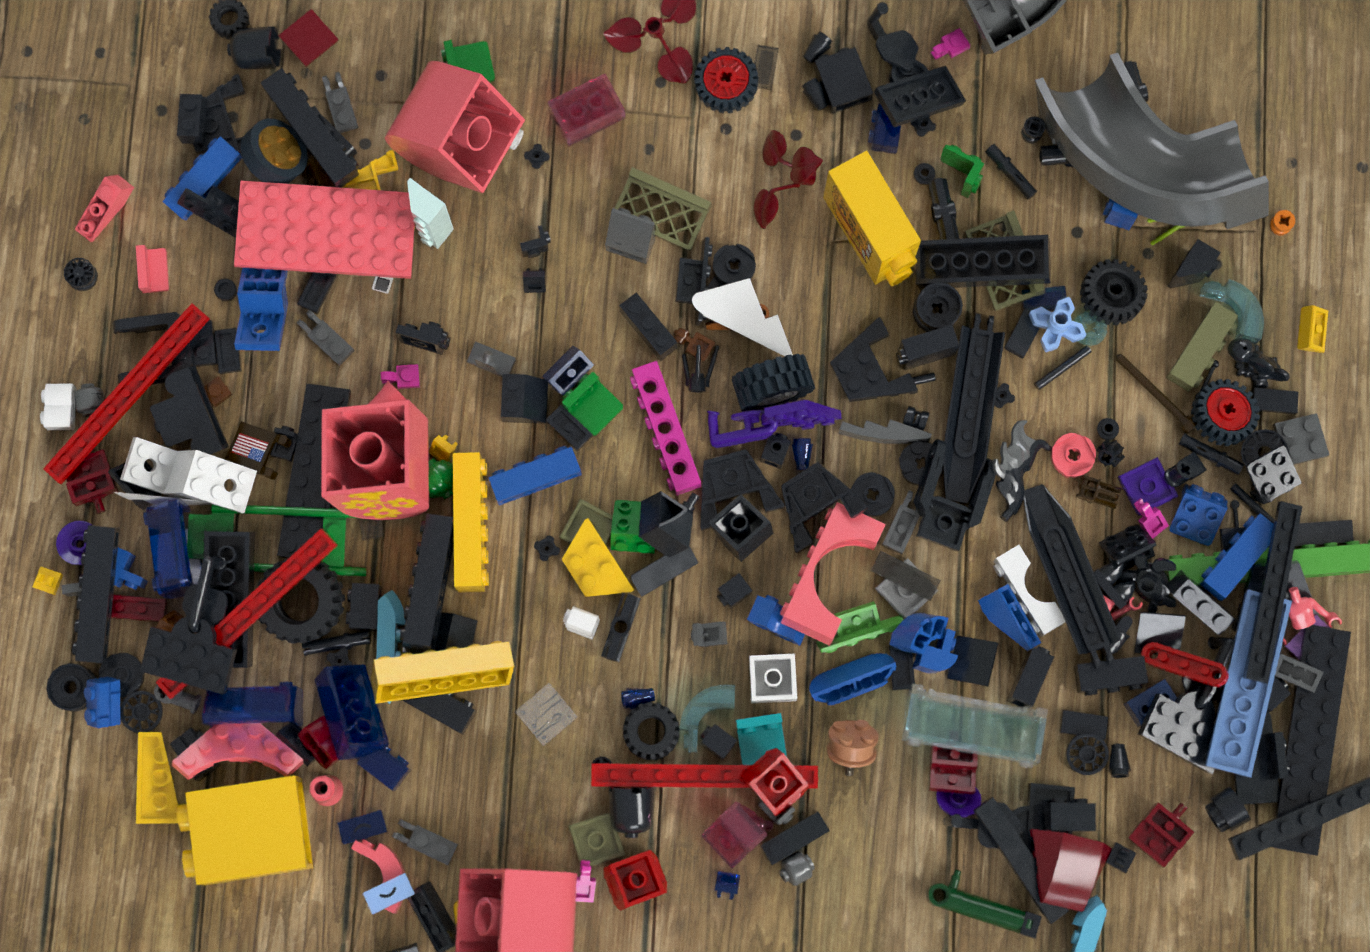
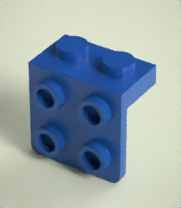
M1185 484L1182 490V500L1170 525V532L1210 546L1228 509L1227 499L1219 493L1212 492L1211 494L1206 492L1198 485L1192 484L1190 486Z

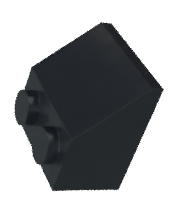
M1197 239L1167 287L1172 289L1201 282L1205 276L1209 278L1220 263V260L1217 258L1221 252Z
M503 374L502 422L546 424L548 382L545 379L525 374Z
M741 494L708 522V525L724 546L740 562L774 534L771 522Z

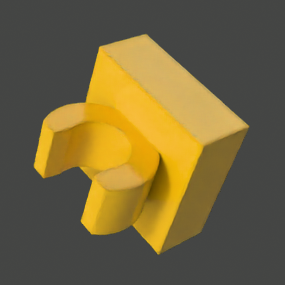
M438 435L433 440L429 453L437 460L450 462L457 447V442H454L453 445L448 443L447 439L449 436L447 435L443 437Z
M40 566L32 587L56 595L63 574Z

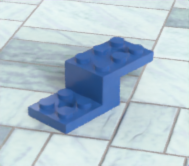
M242 268L237 292L241 313L234 343L235 350L280 351L288 308L285 287L288 271ZM258 330H264L262 333H257Z

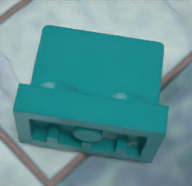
M781 713L736 720L742 765H753L766 751L778 748L787 757Z

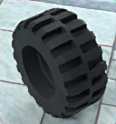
M288 559L279 561L272 568L267 569L264 573V578L259 580L257 586L259 587ZM320 562L302 578L309 581L318 593L319 605L313 617L305 621L292 619L283 609L280 599L259 618L261 624H266L267 628L265 630L269 634L274 633L276 638L281 641L287 640L288 643L294 644L310 642L328 634L331 628L337 625L339 622L338 617L344 611L342 602L345 601V594L341 592V588L344 587L342 582H338L336 579L337 573L331 571L329 565L325 562Z

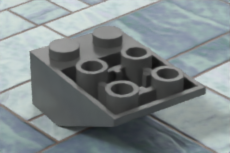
M612 208L605 242L606 251L647 265L655 243L654 222H652L651 218L644 215L634 216L624 208H619L618 210Z

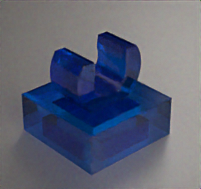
M718 871L715 885L717 897L720 898L721 893L726 892L730 893L729 900H733L734 894L738 893L740 875Z

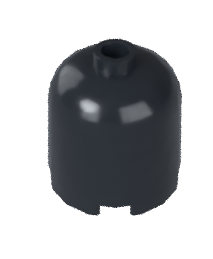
M266 26L237 30L233 34L231 42L227 45L228 55L232 57L235 65L240 69H276V67H279L281 49H277L276 40L280 39L276 27Z
M609 787L610 823L615 831L624 833V838H638V833H644L651 828L653 822L654 787H631V789Z

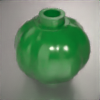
M435 459L429 461V498L443 497L446 500L453 495V464L446 460L436 462Z

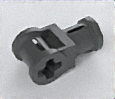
M158 685L154 690L157 700L165 704L171 703L188 709L191 714L196 713L202 695L198 694L195 696L182 690L173 699H170L168 696L164 697L161 694L163 690Z

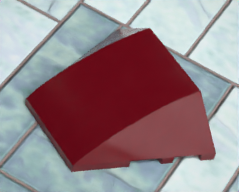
M1030 829L1035 846L1033 855L1037 860L1038 867L1036 876L1040 902L1083 912L1112 848L1104 842L1067 833Z

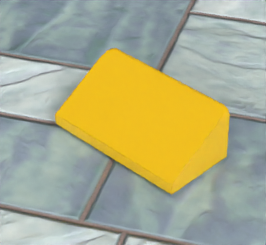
M1314 305L1301 308L1297 349L1324 353L1328 310Z

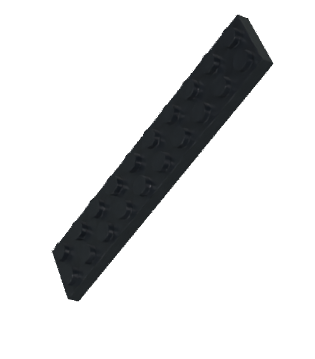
M1316 625L1304 628L1299 661L1323 671L1315 693L1295 685L1286 742L1287 747L1285 750L1286 760L1289 763L1288 778H1283L1280 782L1279 802H1277L1275 818L1327 795L1351 632ZM1322 825L1272 846V848L1318 856Z

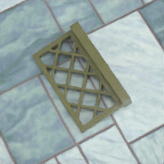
M632 167L615 209L618 210L622 205L630 203L634 212L632 215L638 217L650 211L656 227L655 236L691 251L704 220L712 207V203ZM632 183L640 186L642 195L634 198L630 197L628 190ZM654 193L659 194L663 203L650 207L647 196ZM644 197L648 209L636 213L633 201ZM663 197L668 198L670 200L665 202ZM677 202L680 204L682 212L670 216L666 205ZM664 206L668 217L656 221L652 210ZM683 206H686L690 209L684 210ZM694 210L701 213L699 221L690 225L686 213ZM684 215L688 226L675 230L672 219ZM669 220L673 232L667 234L660 233L657 225ZM689 229L692 236L689 244L680 242L677 233ZM675 234L676 239L671 238L669 236Z
M1014 210L1006 213L1003 217L965 230L967 238H972L971 234L979 231L987 234L986 237H1001L992 233L995 225L1004 222L1006 232L1003 237L1007 235L1024 236ZM1028 284L1030 292L1024 295L1015 292L1017 285H1014L1012 290L1002 286H993L996 288L994 292L991 286H986L995 311L1035 296L1045 295L1043 284ZM999 289L1010 294L1007 301L1000 304L997 303L995 298Z

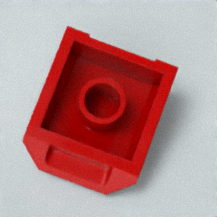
M778 748L766 751L759 760L746 769L743 775L744 781L775 816L784 813L804 795L809 787V784Z
M652 850L604 867V879L608 885L614 905L619 911L667 893L665 875L658 857Z

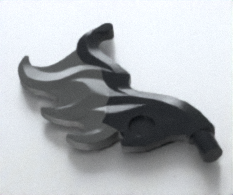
M1020 420L1014 424L1009 447H1007L1006 442L1001 444V463L999 464L998 459H994L992 464L994 473L1001 478L1000 481L996 482L998 492L1007 503V509L1000 516L1005 522L1012 515H1016L1021 507L1024 498L1023 476L1026 471H1030L1037 452L1041 448L1045 451L1052 450V447L1045 440H1034L1025 434L1024 425L1027 423V420Z

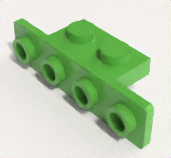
M874 601L833 614L842 619L836 632L837 635L834 636L830 646L817 641V647L821 653H831L845 645L853 646L864 639H875L882 633H892L904 619L901 615L880 621Z

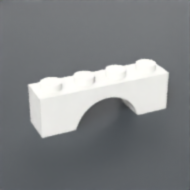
M1020 545L994 560L995 565L993 567L999 577L1003 576L1007 584H1009L1025 615L1027 614L1036 634L1039 633L1040 637L1065 623L1063 614L1055 602H1041L1034 599L1028 593L1024 577L1031 563Z

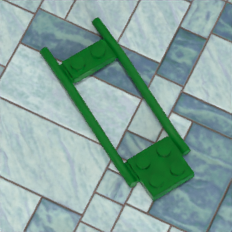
M212 504V515L189 514L187 559H204V531L234 532V514L324 517L323 529L338 546L322 562L329 565V569L335 571L337 575L366 576L367 567H344L346 518L356 517L346 515L337 508L247 505L244 513H238ZM254 563V572L265 573L274 564Z

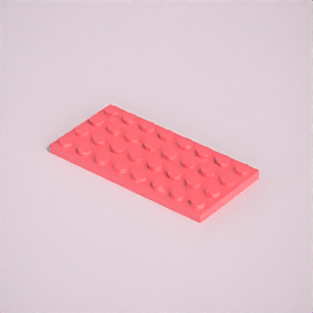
M241 181L234 267L411 279L415 223L413 222L414 218L410 208L409 192Z

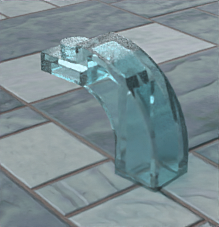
M1230 279L1224 284V287L1218 282H1205L1201 287L1199 296L1224 302L1231 306L1238 315L1235 339L1247 338L1254 344H1257L1262 339L1264 316L1260 303L1254 294L1242 284Z
M735 685L709 687L698 693L688 703L680 722V730L689 731V734H684V748H688V753H697L698 726L701 719L708 712L716 709L735 708Z

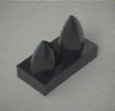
M1113 562L1096 569L1094 574L1098 584L1116 606L1121 609L1127 605V601L1132 597L1135 584L1134 582H1122L1114 586L1113 584L1122 573L1124 563L1116 564Z

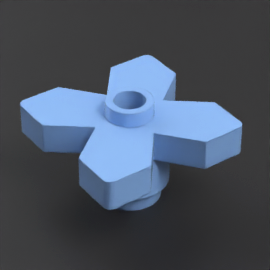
M1070 297L1057 301L1053 312L1039 307L1031 310L1029 313L1033 326L1046 329L1040 340L1045 352L1057 349L1061 337L1074 343L1084 339L1086 336L1083 325L1071 321V314L1075 307Z

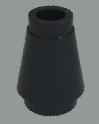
M819 31L817 35L814 34L802 57L810 64H813L818 57L831 48L830 45L833 41Z
M814 78L802 85L803 94L817 111H821L829 106L821 81L819 82L817 78Z
M1125 744L1111 745L1108 772L1111 773L1112 778L1129 777L1131 767Z

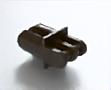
M1083 475L1081 478L1083 482L1079 485L1080 492L1076 494V497L1088 501L1090 504L1094 502L1116 509L1117 504L1112 501L1118 500L1119 495L1116 493H1121L1122 488L1101 482V479L1098 480ZM1089 482L1095 484L1094 488L1088 486ZM1087 491L1092 493L1091 497L1086 496Z

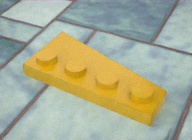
M138 732L136 824H178V801L162 732Z

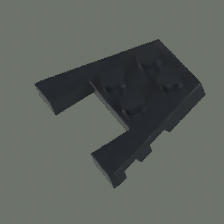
M239 74L231 77L232 79L226 84H221L209 96L203 97L207 103L204 144H193L197 154H205L208 151L209 143L219 137L225 139L241 153L243 137L236 139L224 102L225 100L246 94Z
M881 317L877 318L830 362L849 402L877 399V397L883 396L894 397L899 396V394L918 393L910 373L888 382L870 348V345L889 337Z
M746 449L704 461L701 531L711 528L708 522L717 515L715 503L736 498L740 494L743 496L759 492L765 513L785 507Z
M816 462L781 485L786 511L789 514L790 531L793 534L794 550L796 553L802 552L815 543L804 523L839 500L842 501L851 518H855L870 509V506L820 462Z
M1297 560L1291 563L1284 598L1291 601L1289 592L1291 587H1298L1300 597L1312 598L1300 563ZM1266 563L1253 564L1244 592L1246 590L1260 592ZM1244 596L1242 602L1239 603L1236 620L1232 624L1234 632L1237 630ZM1313 609L1314 616H1318V613Z

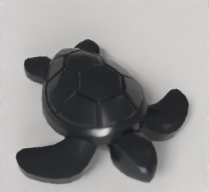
M1144 552L1134 556L1133 561L1138 569L1123 571L1116 585L1122 582H1134V589L1137 594L1149 602L1148 612L1156 613L1158 606L1163 605L1170 608L1176 607V600L1169 596L1170 591L1166 587L1169 579L1164 572L1175 571L1177 569L1176 564L1164 558H1158L1153 563H1150Z

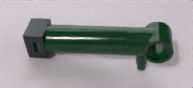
M954 870L949 886L939 883L934 884L926 892L927 901L933 906L1036 939L1042 916L958 890L960 870ZM937 888L944 892V899L940 902L935 901L933 898V892Z

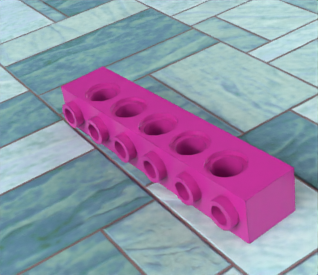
M654 361L632 369L633 376L629 378L633 389L638 388L640 396L637 397L640 409H645L647 417H644L648 430L652 429L655 435L651 439L655 450L660 449L662 457L659 458L662 470L668 471L670 478L666 480L670 491L674 490L677 496L700 488L701 481L658 362ZM647 384H653L656 389L652 393H647L644 387ZM655 404H660L663 410L660 413H654L651 407ZM663 424H666L671 428V430L666 434H663L658 430V428ZM675 445L678 451L675 454H669L666 452V447ZM677 465H682L686 470L683 474L678 475L674 473L673 468Z

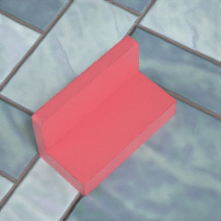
M145 245L136 246L138 288L143 293L168 291L169 278L166 249L148 250Z

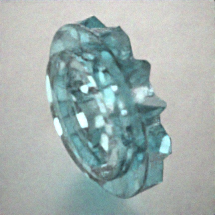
M1085 311L1078 315L1074 322L1081 323L1085 331L1087 328L1086 323L1091 325L1095 322L1094 330L1096 332H1087L1085 338L1079 340V342L1087 346L1097 345L1104 340L1108 332L1107 325L1104 324L1105 320L1098 322L1096 321V315L1091 317L1089 315L1090 312Z

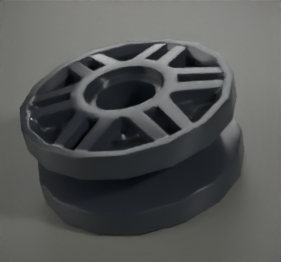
M1262 429L1254 431L1247 436L1242 444V461L1246 466L1249 462L1259 457V450L1263 447L1273 450L1278 446H1284L1289 453L1288 445L1284 438L1273 430Z
M71 663L61 665L52 671L48 678L46 687L48 698L53 705L61 710L74 712L87 708V700L84 696V689L87 687L86 681L97 678L90 669L82 665ZM72 682H75L77 685L74 693H70L68 690Z

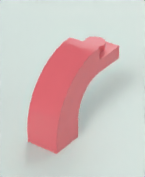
M365 839L362 842L355 840L351 849L378 864L382 871L383 883L405 873L400 859L388 846L380 843L377 849L374 850L375 845ZM403 900L385 909L393 914H397Z

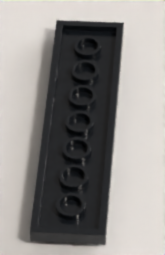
M306 384L285 507L332 508V504L322 497V409L349 407L350 389ZM284 515L277 556L290 558L320 529H323L324 517Z

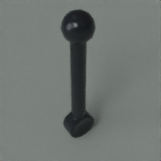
M1217 360L1212 364L1200 391L1208 385L1215 368H1218L1219 362Z
M1233 500L1230 503V507L1233 509L1235 528L1239 527L1237 508L1240 504L1237 500Z

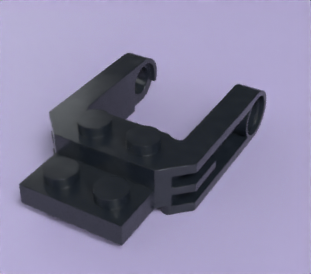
M177 312L118 319L112 322L113 333L135 332L137 334L168 330L181 315ZM209 320L171 362L172 365L168 366L151 385L163 384L170 374L193 365L196 367L217 365L212 320ZM129 372L118 374V385Z
M935 439L930 448L913 501L919 515L922 517L916 537L957 552L960 551L966 530L981 523L996 474L993 471V460L987 458L972 492L968 507L940 496H933L944 463L943 456L946 444H948L940 439Z

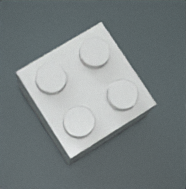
M795 654L749 656L751 703L792 702L797 700Z

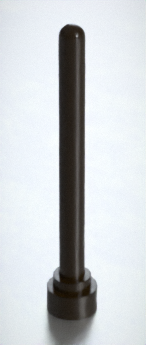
M1123 354L1116 356V361L1180 422L1181 430L1188 435L1198 423H1193L1189 415L1186 416Z

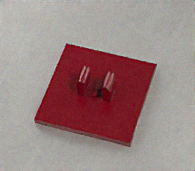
M312 9L278 35L305 67L339 41Z

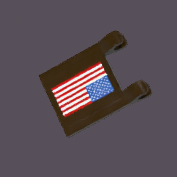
M241 422L224 460L256 470V474L275 480L278 472L265 465L275 443L289 448L292 440L288 439L285 435Z

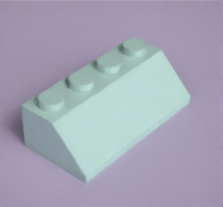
M409 178L407 184L410 208L414 218L413 222L419 231L418 234L422 237L420 240L428 247L433 245L438 249L454 229L446 205Z

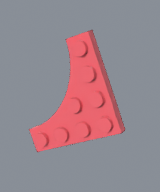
M237 705L174 759L172 766L189 780L194 775L212 767L217 762L229 760V762H247V760L261 762L264 766L288 777L303 765L304 759L242 707Z

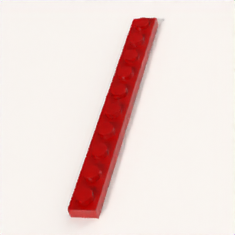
M191 303L43 470L62 485L210 318Z
M320 529L214 627L217 634L216 644L229 647L338 546L324 529ZM162 677L155 682L170 699H173L187 686V684Z
M591 763V787L750 788L744 781L743 775L746 769L752 765ZM793 765L809 784L808 788H818V766Z

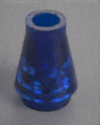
M811 438L793 439L791 446L796 462V470H806L810 465L813 448Z
M626 688L625 691H621L623 708L632 710L640 704L655 701L653 688Z

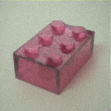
M605 73L547 102L549 112L568 147L626 118L625 109Z

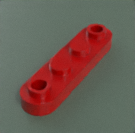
M1154 642L1148 643L1141 652V656H1144L1145 662L1149 666L1213 687L1223 686L1229 678L1227 669L1221 663ZM1154 653H1158L1157 658H1151ZM1221 673L1220 678L1214 679L1215 674Z

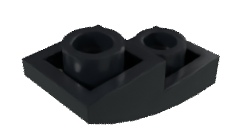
M1026 308L1021 312L1004 346V349L1021 359L1026 355L1040 328L1033 326L1029 317L1030 311Z

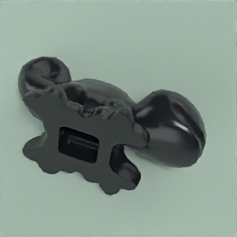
M1236 338L1229 343L1227 351L1236 361L1234 365L1235 369H1237L1236 376L1250 377L1251 381L1254 382L1255 388L1262 387L1266 389L1269 386L1267 379L1280 382L1290 379L1289 373L1278 364V358L1264 356L1263 351H1259V345H1254L1250 339Z

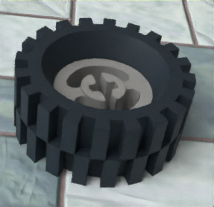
M790 354L785 357H775L773 360H765L763 363H757L752 367L743 369V371L736 373L731 379L742 412L764 410L767 407L782 405L791 401L794 402L815 390L806 356L803 354H795L793 356Z

